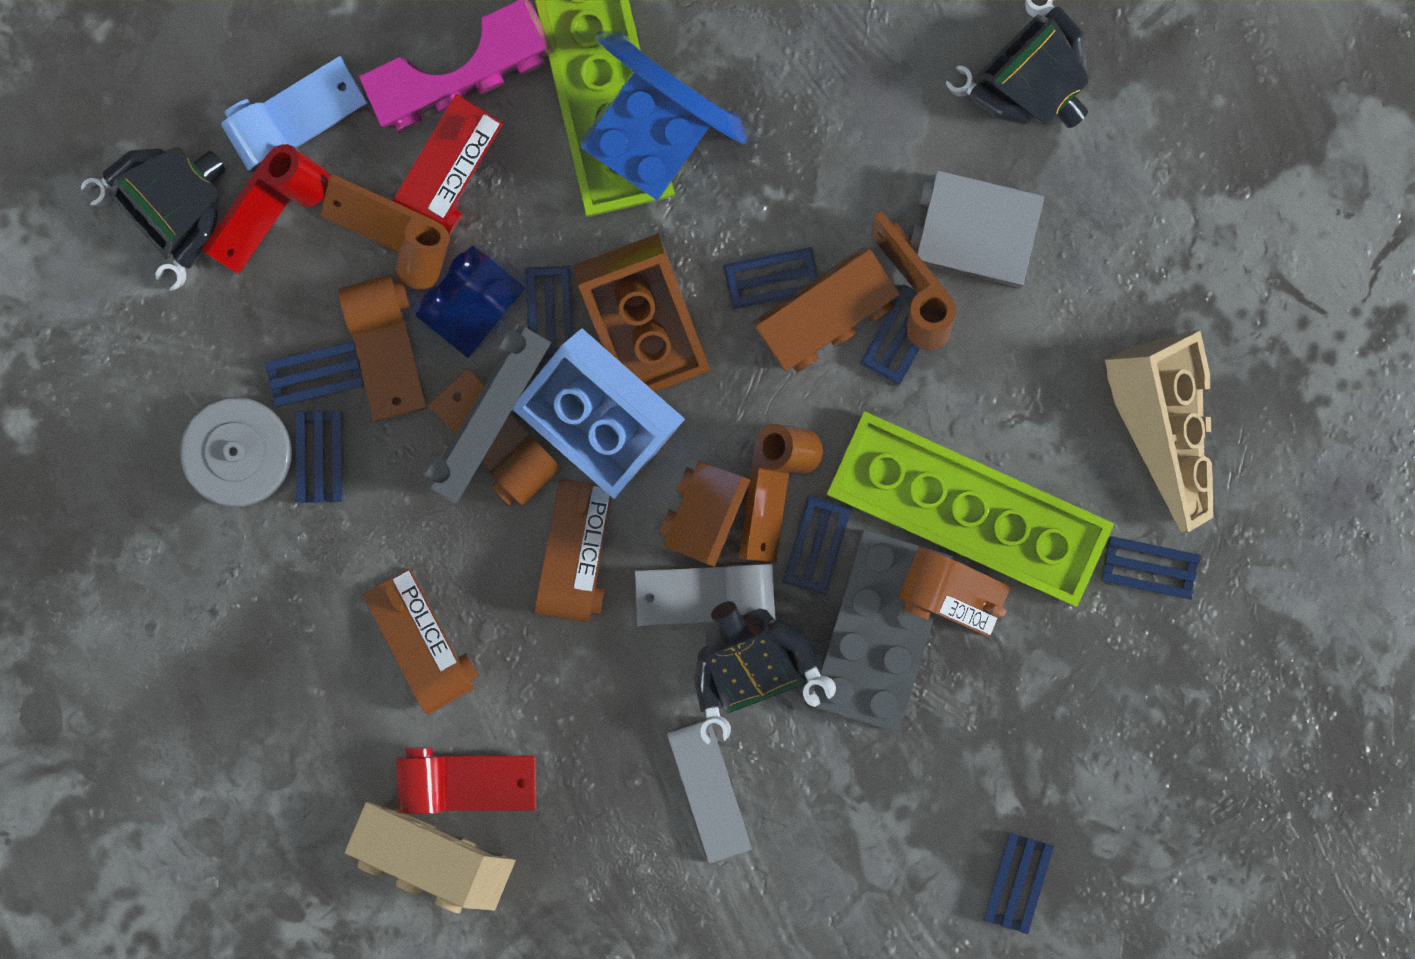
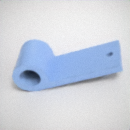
M339 56L264 103L258 102L251 105L249 100L245 99L234 104L224 112L227 119L222 122L221 126L246 169L251 173L256 171L265 156L276 146L289 144L297 148L369 103L342 56Z

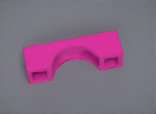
M518 0L482 17L481 40L475 54L463 67L454 72L444 75H429L421 71L410 60L398 57L360 75L359 78L381 127L390 129L396 127L398 132H403L422 123V114L437 108L438 113L445 112L455 94L463 96L475 89H478L479 94L491 91L504 84L503 76L517 69L520 74H526L540 68L545 64L543 57L554 51L532 2Z

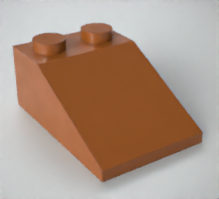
M659 233L574 265L578 287L602 346L650 389L656 392L711 371Z
M698 461L695 470L686 467L676 492L684 495L677 512L671 509L668 510L659 535L667 537L664 546L715 567L750 479Z

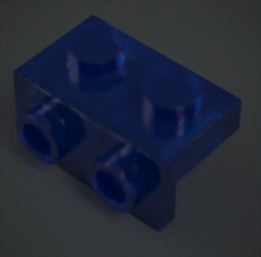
M471 246L452 261L449 273L438 287L432 288L425 294L416 317L469 358L523 292L525 287L476 247Z

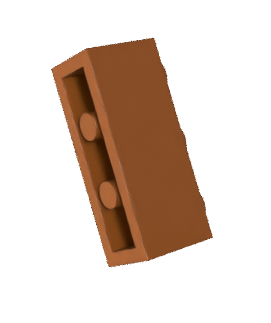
M862 247L823 273L815 281L809 283V285L807 284L806 287L752 321L751 324L779 366L786 372L792 367L795 372H799L819 358L816 351L831 342L835 347L851 338L857 332L853 326L865 318L869 317L871 321H874L894 308L891 301L900 294L871 249Z

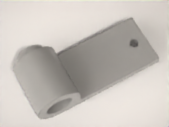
M773 564L634 571L637 626L713 622L711 612L716 606L727 601L734 602L741 615L761 608L767 610L775 619Z

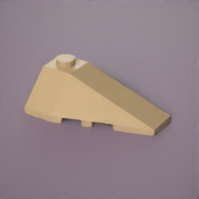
M1201 330L1131 346L1105 359L1107 379L1111 386L1114 403L1180 532H1190L1213 518L1212 462L1204 456L1205 432H1211V417L1203 415V390H1210V372Z

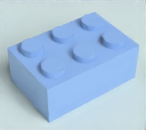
M582 328L561 345L518 398L512 409L613 499L638 476L685 420Z

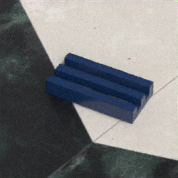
M812 247L723 265L732 310L784 300L807 285L740 299L738 290L809 276L810 283L819 278ZM804 258L807 267L740 281H736L734 276L736 272Z
M571 265L525 267L528 329L538 334L535 277L544 276L547 340L551 344L543 358H552L559 349L556 343L553 276L562 275L565 342L574 335Z
M903 284L899 292L900 295L893 302L894 308L887 313L859 363L861 366L872 370L897 386L901 384L920 348L912 343L897 372L895 373L888 369L907 335L906 325L909 313L881 363L879 364L872 359L906 298L909 297L913 300L917 295L914 289Z
M353 341L264 362L276 408L365 387ZM343 354L348 355L349 361L280 378L277 370ZM352 371L353 379L287 395H283L281 387Z
M295 411L296 503L344 502L343 411ZM307 421H314V493L307 494ZM324 421H332L333 493H325Z
M807 495L782 583L827 595L851 507ZM814 507L821 508V516L803 578L794 577ZM831 512L840 514L821 582L820 584L811 581Z
M1110 536L1101 581L1192 600L1194 592L1192 590L1194 582H1196V571L1201 555ZM1117 548L1188 562L1186 570L1119 557L1116 556ZM1117 565L1183 579V588L1112 574L1113 567Z
M1011 832L1008 833L983 917L985 922L998 924L1025 934L1029 933L1054 849L1053 845ZM1016 844L1024 846V850L1004 916L996 914ZM1034 850L1041 851L1021 920H1015L1014 915Z

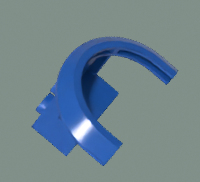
M599 31L595 34V39L633 72L610 105L606 104L581 139V148L658 201L710 126L742 144L748 141L741 117L734 110L728 112L684 84L640 51L623 32Z

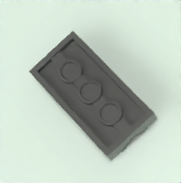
M518 323L514 329H509L499 346V349L503 350L504 353L442 458L437 455L433 458L424 474L427 476L424 480L425 485L457 504L550 346V341Z

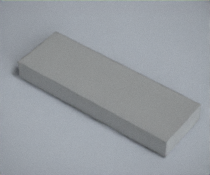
M704 720L667 732V736L708 862L711 864L753 849L712 724L708 728L711 735V743L706 744L702 740L700 730L705 721H707Z

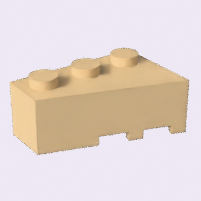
M366 802L345 851V854L359 860L357 868L378 877H382L384 872L398 878L395 884L397 887L416 895H421L422 891L425 890L437 896L435 900L436 905L460 914L462 908L495 911L516 861L505 855H491L476 848V843L464 838L461 841L437 830L436 826L407 814L397 813V810L388 806Z

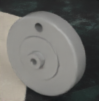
M243 397L222 398L201 408L187 424L180 444L181 465L191 486L207 500L229 507L250 506L270 497L285 480L292 459L290 436L282 420L264 404Z

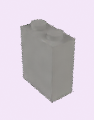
M937 171L933 181H924L919 206L927 208L923 226L914 224L909 245L927 267L1020 289L1024 285L1045 196Z

